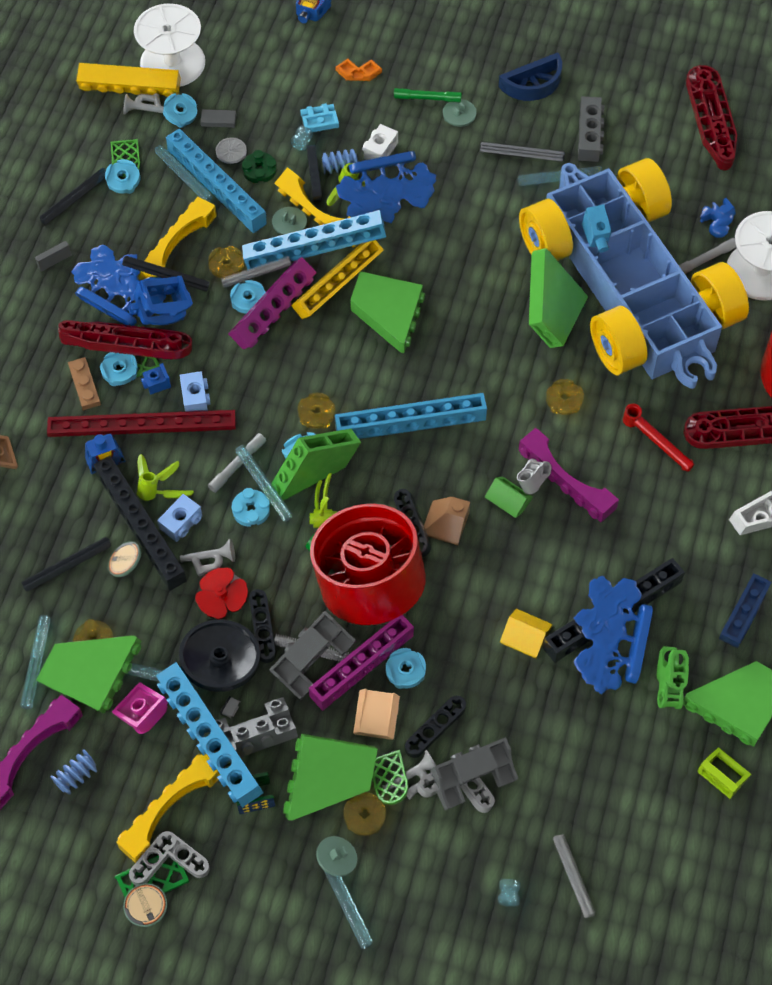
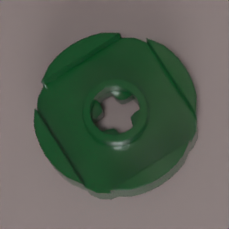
M255 150L242 162L244 177L250 182L258 183V181H263L265 183L276 175V160L270 154L264 153L261 150Z

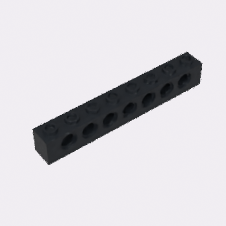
M108 456L94 463L97 477L169 591L187 582L183 568L112 457Z
M671 558L636 580V587L640 590L642 596L637 603L633 604V613L638 611L642 604H649L682 583L685 572L674 558ZM624 608L623 612L629 614L628 610ZM572 620L545 637L543 649L552 661L556 663L592 639H586L582 633V626H579L575 620Z

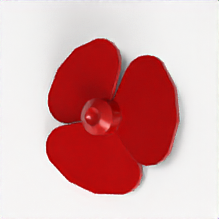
M217 568L208 572L200 580L199 585L202 590L196 594L195 600L200 610L207 616L223 619L227 615V608L231 612H237L245 604L248 595L247 583L243 579H236L230 584L234 578L232 569Z

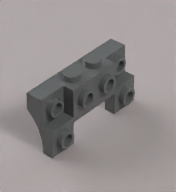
M326 611L309 628H304L299 633V639L295 643L291 642L285 648L284 655L269 669L300 700L309 692V687L313 685L303 674L330 646L343 656L356 642Z
M284 697L264 703L266 715L229 727L225 717L215 720L240 758L298 737ZM221 747L216 748L215 753L218 752L221 749Z
M506 737L483 747L480 744L468 749L469 753L464 755L462 752L456 753L451 756V760L430 769L438 786L436 792L444 810L464 803L465 799L460 785L492 773L498 788L519 779L513 765L511 748Z

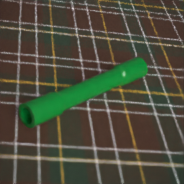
M395 88L394 98L441 100L460 103L462 92H435Z

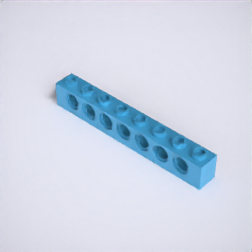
M177 129L166 137L168 151L252 233H255L267 224L265 210L181 129Z
M380 210L249 243L242 245L243 259L249 271L251 268L253 270V267L255 269L259 265L260 267L263 264L268 265L272 261L274 263V260L276 262V260L278 261L280 258L285 259L287 256L288 258L290 257L291 261H295L301 257L306 258L385 238L384 221Z
M484 393L335 414L336 431L351 428L356 436L362 439L486 420L487 406Z
M177 662L157 674L156 677L160 682L157 684L163 695L165 693L169 695V698L166 700L172 709H178L179 713L176 715L183 725L187 723L190 727L187 729V732L193 740L197 738L199 744L196 746L202 755L207 754L210 759L207 760V763L213 771L218 770L220 775L217 778L223 787L228 785L231 791L228 792V795L234 804L238 801L243 808L263 794V791ZM200 717L198 721L193 722L195 718ZM210 732L207 737H203L205 733ZM221 747L218 752L213 753L216 748ZM231 763L230 767L224 769L226 764ZM242 779L239 784L234 785L236 780Z

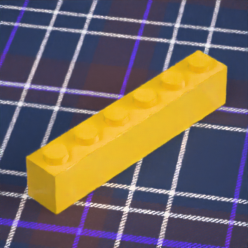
M79 63L76 81L79 89L84 91H113L120 94L127 92L135 95L159 94L168 97L171 94H179L181 77L179 70Z
M376 240L361 243L291 305L301 319L311 316L384 251Z

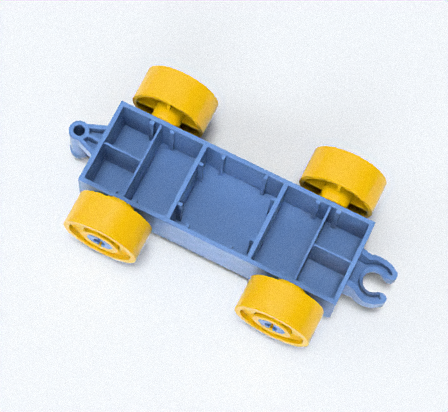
M644 158L619 169L617 178L610 168L587 176L578 170L574 164H564L561 169L559 189L547 193L545 200L521 209L519 224L524 242L531 255L533 251L547 248L557 261L569 256L604 308L605 312L592 317L590 322L592 340L603 364L614 375H620L642 365L651 379L673 370L677 379L684 386L693 389L696 387L698 377L688 371V366L692 363H698L704 367L705 377L708 380H713L717 364L711 353L716 351L721 330L745 320L749 313L747 293L738 274L727 263L719 262L694 273L691 282L649 224L651 221L668 215L672 207L668 182L660 167L652 159ZM604 204L611 228V236L608 242L609 250L600 253L597 247L589 246L582 227V221L586 208Z

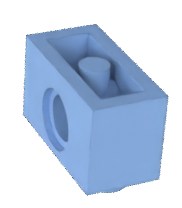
M202 371L181 374L180 381L185 412L208 411L207 405L211 403L209 393L205 394V389H208L207 378H203Z
M182 494L157 520L159 529L177 542L180 538L187 535L189 529L194 524L196 525L201 520V506Z

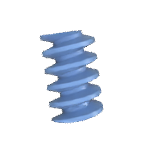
M350 149L349 154L347 150H344L343 155L340 151H337L336 156L333 152H330L329 157L326 153H323L322 166L324 175L326 170L330 174H332L333 169L339 173V169H343L344 165L358 162L354 149Z
M84 749L82 750L84 756L76 755L77 762L73 759L69 761L71 767L63 766L64 773L60 770L56 771L58 778L50 776L56 786L62 792H66L69 795L71 794L70 786L75 789L78 788L76 781L84 783L83 775L88 778L91 777L89 770L97 772L94 760Z

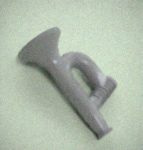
M126 94L123 114L125 115L134 109L163 113L164 107L161 106L159 94H141L136 97L135 101L131 100L128 94ZM142 101L154 102V105L144 104Z
M228 539L227 543L218 549L180 555L182 563L185 561L193 562L198 576L220 568L223 564V557H227L232 562H235V550L231 539ZM214 558L215 562L202 565L200 560Z
M425 750L422 761L406 771L408 780L416 775L421 779L427 775L425 770H430L436 766L427 750ZM397 776L393 783L399 785L402 778ZM387 783L386 785H382L383 788L385 789L389 783ZM418 783L409 788L406 795L409 800L418 792ZM391 785L389 790L395 788V786Z

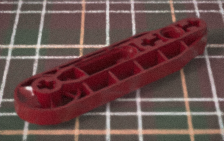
M707 65L695 66L687 74L686 87L702 144L716 162L717 167L720 170L726 171L734 163L737 131L722 80L718 71ZM695 99H698L699 104L695 103ZM698 112H702L703 117H699ZM729 121L730 127H727L726 122ZM702 125H705L707 130L703 131Z
M71 320L60 322L58 328L61 343L80 346L89 350L163 359H180L192 352L191 337L180 331ZM189 344L187 347L182 349V346Z
M772 406L694 413L688 417L684 425L685 439L690 445L700 449L772 443V413H770L772 412Z

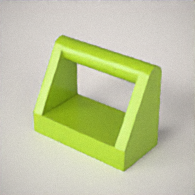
M719 747L703 761L698 769L700 775L729 799L733 797L751 776V773ZM716 757L742 777L736 784L711 764Z

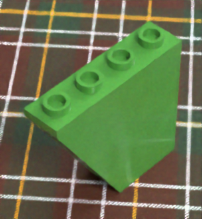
M545 248L532 252L529 325L549 348L564 346L588 296L554 258L551 252Z
M360 271L350 300L351 311L400 353H405L406 347H410L412 337L410 334L415 331V318H419L421 307L419 305L425 299L423 285Z
M351 428L299 437L268 489L278 503L316 484L319 480L327 478L329 473L334 474L344 469L361 444V441Z
M133 635L55 644L36 681L105 714L106 710H109L113 704L112 698L115 692H118L122 686V679L125 673L127 674L132 667V659L140 652L142 641Z
M755 661L687 693L684 697L683 705L688 711L696 712L703 716L705 721L718 725L725 733L733 734L742 743L754 747L772 718V670Z
M301 734V738H297L295 751H298L297 759H293L291 772H294L293 780H289L287 792L290 793L289 800L285 801L283 808L286 818L288 820H295L370 791L378 749L370 745Z

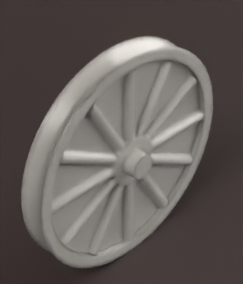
M238 138L223 139L216 146L218 159L227 164L240 162L247 153L245 143Z

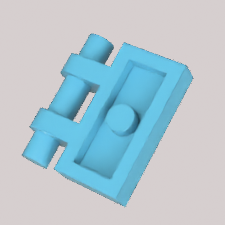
M325 103L318 107L308 106L306 109L300 110L306 133L339 128L334 104L327 105Z

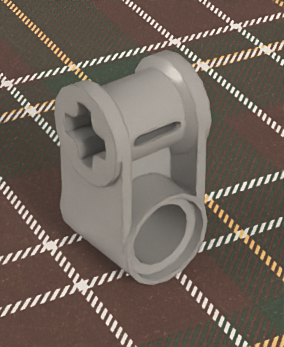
M533 458L528 460L525 467L517 475V480L525 494H534L539 490L542 483L551 473V464L547 461L538 462Z

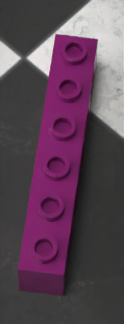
M303 257L295 260L234 326L228 335L242 349L255 346L258 342L257 338L260 335L263 336L270 329L268 326L271 322L275 323L281 317L280 312L282 310L285 311L292 305L290 301L293 298L296 299L302 294L303 291L301 289L313 282L314 279L312 277L317 272ZM294 276L298 279V283L294 281ZM283 288L287 291V296L283 293ZM272 301L275 302L276 308L272 306ZM260 313L265 316V320L261 319ZM249 325L253 327V333L249 330Z
M403 615L391 620L309 687V697L322 711L325 710L387 659L394 651L410 640L414 635V626Z

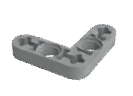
M432 773L423 776L418 783V793L423 797H432L437 794L438 786ZM480 777L472 780L477 785V789H470L467 783L460 785V788L479 812L486 813L491 810L495 799ZM434 781V784L431 786V788H424V784L428 786L432 784ZM481 800H483V801H486V800H487L488 803H487V804H486V803H483V804H482L480 801H481Z
M165 831L155 839L129 871V877L136 886L146 884L168 857L196 878H203L208 875L210 867L206 858L172 832ZM171 838L172 844H166L164 846L163 840H169ZM162 847H163V852H164V854H162L161 851L159 850V849H161ZM183 849L189 851V856L185 860L177 857L179 851ZM150 854H158L159 860L157 863L150 864L147 861ZM194 856H195L194 861H195L198 865H201L202 863H204V864H203V867H204V870H203V871L200 870V869H199L198 871H196L195 865L191 862V861L193 860V857H194ZM145 863V865H146L149 869H151V870L148 871V869L146 868V869L143 871L144 866H143L142 864ZM143 871L144 877L136 879L135 873Z

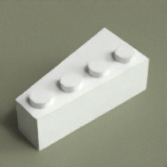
M772 491L734 511L729 521L739 535L772 527Z

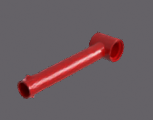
M627 405L622 419L623 423L628 427L636 426L669 457L682 467L681 470L689 472L695 465L693 460L685 456L641 416L642 409L639 405Z

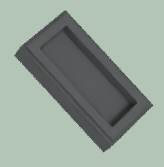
M202 109L201 126L235 128L236 111Z
M64 241L36 256L35 260L38 269L42 272L72 256L69 244Z

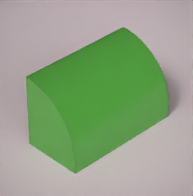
M501 476L494 479L485 498L516 518L526 509L533 496L525 494L521 488Z

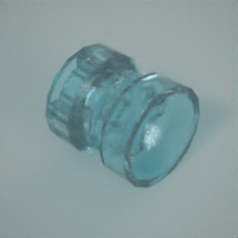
M299 126L296 130V135L291 139L292 146L298 150H305L306 145H308V142L313 137L312 131L305 126Z
M513 879L500 880L499 889L501 894L498 895V904L518 906L520 900L518 891L520 890L521 883Z

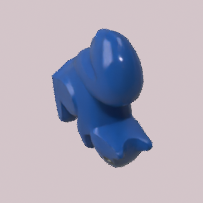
M727 198L723 199V205L720 207L715 202L712 203V208L704 206L700 216L701 223L710 219L713 220L709 226V232L716 238H722L728 234L730 229L728 225L732 223L736 215L734 206Z

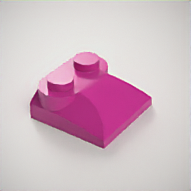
M139 682L116 706L112 713L133 727L137 733L144 734L166 713L168 701L164 696Z

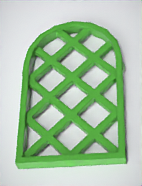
M138 139L112 141V165L119 159H124L122 157L126 154L129 156L126 160L131 158L136 160L134 164L138 163L137 168L140 170L141 162ZM124 144L128 146L126 150L121 148ZM130 149L135 151L132 155L128 153ZM118 150L123 152L120 156L116 154Z
M397 750L376 757L375 766L377 768L373 771L372 777L379 800L389 805L401 802L409 790L401 751ZM398 756L400 758V763L396 762ZM385 760L391 762L388 768L382 766ZM393 764L399 766L396 772L390 770ZM380 768L385 770L382 777L377 775ZM401 769L403 771L404 776L399 774ZM388 772L394 774L390 781L385 779ZM397 776L402 778L399 785L393 783ZM375 777H377V778L380 779V781L378 782V784L376 783V778H375ZM383 781L389 783L385 789L380 787ZM391 785L397 787L394 793L388 791ZM399 789L404 791L401 797L396 795ZM378 790L383 792L381 796L379 795ZM385 794L391 796L389 801L383 799Z

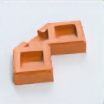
M349 59L335 67L336 72L346 80L371 81L382 73V68L372 59L361 67H357Z

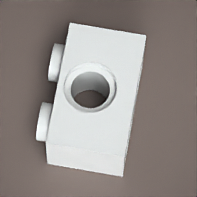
M380 124L377 129L373 130L371 138L363 145L364 159L370 160L389 156L398 144V131Z

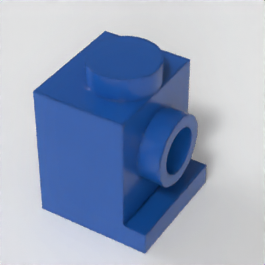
M163 363L159 364L160 366L143 372L141 382L144 389L148 388L150 395L171 388L170 379Z

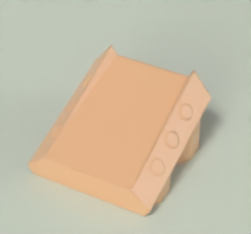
M367 689L360 690L353 734L393 740L400 696L395 693Z

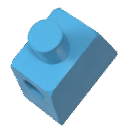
M603 204L586 208L582 227L589 246L597 247L600 253L609 250L608 242L611 236V228L605 206Z

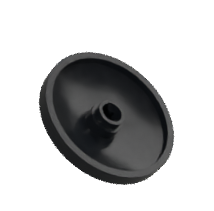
M210 620L195 626L185 635L179 648V663L187 679L194 685L208 691L225 692L237 689L252 679L259 667L260 647L253 633L243 625L230 620Z

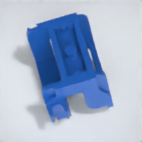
M180 275L177 277L138 281L133 293L135 303H130L131 308H128L130 315L137 314L143 325H169L183 320L186 316V310L192 306L193 302ZM157 294H171L173 302L152 304L150 297ZM145 311L160 314V316L147 317Z

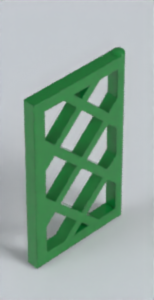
M159 855L147 861L150 864H155L159 860ZM173 861L172 866L164 863L161 866L170 870L166 881L156 878L155 873L148 884H152L153 881L164 884L161 890L165 894L188 883L189 880L183 867ZM130 869L115 875V879L118 881L124 897L128 894L126 889H129V892L135 886L133 883L130 886L123 884L121 879L129 875ZM174 871L181 873L182 880L175 883L170 882ZM135 873L136 879L138 876L144 877L143 873Z

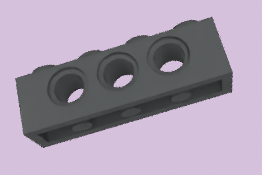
M581 96L578 161L598 162L599 155H603V144H600V141H603L604 131H601V128L604 127V118H601V115H604L605 105H601V97Z

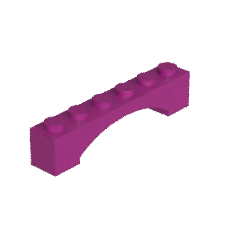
M536 427L520 440V454L529 460L533 458L538 462H549L551 464V473L548 479L558 484L565 494H569L575 500L577 505L583 506L592 518L602 522L617 509L619 499L606 488L597 489L583 484L560 467L548 448L549 438Z
M60 695L58 699H54L50 703L49 709L36 719L35 725L30 730L28 729L24 732L20 742L12 746L4 760L0 761V810L14 795L12 791L14 778L29 753L49 736L64 729L70 731L83 716L80 708L63 695Z

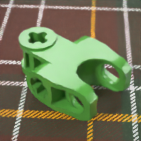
M663 646L660 650L657 664V680L659 682L657 703L659 708L674 707L675 709H681L683 706V689L687 685L689 673V657L685 650H677L676 647ZM667 651H671L667 662L664 659V655ZM679 654L683 656V662L680 665Z

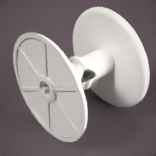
M160 4L144 11L134 25V36L139 45L145 49L141 56L140 67L179 70L181 77L180 87L196 80L205 67V55L202 49L195 43L201 31L198 16L189 8L178 4Z
M762 211L749 215L739 224L735 234L737 248L729 256L727 264L740 277L747 297L766 301L772 300V211Z

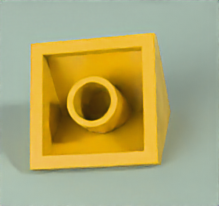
M515 609L508 618L500 643L537 659L544 644V638L548 636L553 624Z

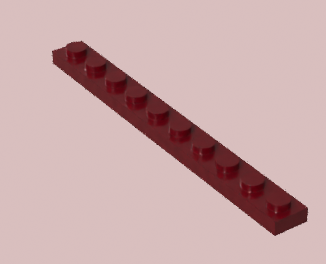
M235 410L48 417L47 421L48 437L236 430Z

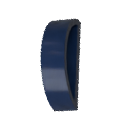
M557 52L499 75L498 87L506 95L523 101L540 100L551 95L557 89L561 80L562 60L559 53ZM556 70V74L554 76L547 74L549 72ZM536 78L548 80V82L540 85ZM530 80L533 86H526L527 81Z
M753 573L720 634V640L736 648L740 646L768 592L771 581Z

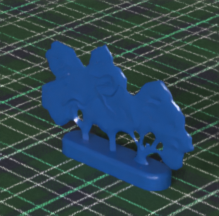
M409 151L350 164V173H362V177L360 180H354L349 176H344L340 184L336 186L339 198L351 202L346 213L348 217L380 210L383 221L392 223L395 217L394 214L401 208V199L407 200L415 207L425 208L434 192L433 184L436 182V175L430 173L427 165L424 163H418L413 170L405 168L404 164L416 160L415 151ZM397 166L400 171L398 176L392 179L386 177L384 168ZM380 169L381 175L375 180H371L368 177V171ZM404 172L406 173V175L409 173L413 177V180H408L407 178H405Z
M106 245L92 248L90 255L92 261L80 262L71 271L74 274L75 283H89L92 290L79 287L75 292L76 296L120 323L135 326L137 323L136 318L127 311L128 308H131L130 303L135 300L133 293L139 281L137 276L140 271L123 266V258L116 261L113 251ZM133 254L127 255V256H130V257H133V258H136V259H137V254H135V255H133ZM149 277L145 280L160 279L161 277ZM98 279V283L95 285L94 281ZM104 288L109 297L105 300L95 294V292ZM157 294L150 297L152 304L162 303L166 298V294ZM115 295H121L125 298L126 304L124 307L119 308L111 303ZM145 311L147 317H151L154 314L153 312Z
M604 576L591 580L588 596L591 598L594 608L582 609L574 617L576 623L582 626V633L585 638L592 639L593 646L581 651L574 660V664L577 670L582 673V678L585 682L594 685L595 691L603 694L607 689L616 690L621 687L622 680L618 670L622 665H627L625 671V680L627 682L636 684L641 673L653 608L652 606L642 604L638 609L637 615L633 613V604L637 603L642 596L640 590L636 587L637 582L634 580L623 578L615 587H612L610 581ZM623 609H627L629 614L624 613ZM635 620L633 636H629L626 633L625 623L627 621ZM621 640L631 642L628 657H622L618 651V645ZM613 652H616L618 657H614ZM613 659L619 660V662H616V666L608 667L609 661ZM616 670L615 674H611L610 671Z

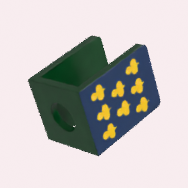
M268 772L252 775L259 786L270 784ZM242 779L236 780L234 785L239 784ZM273 795L254 799L243 808L237 801V807L240 815L275 807Z

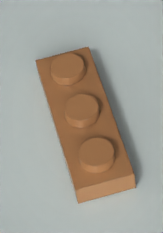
M86 358L68 362L82 409L86 410L101 405Z

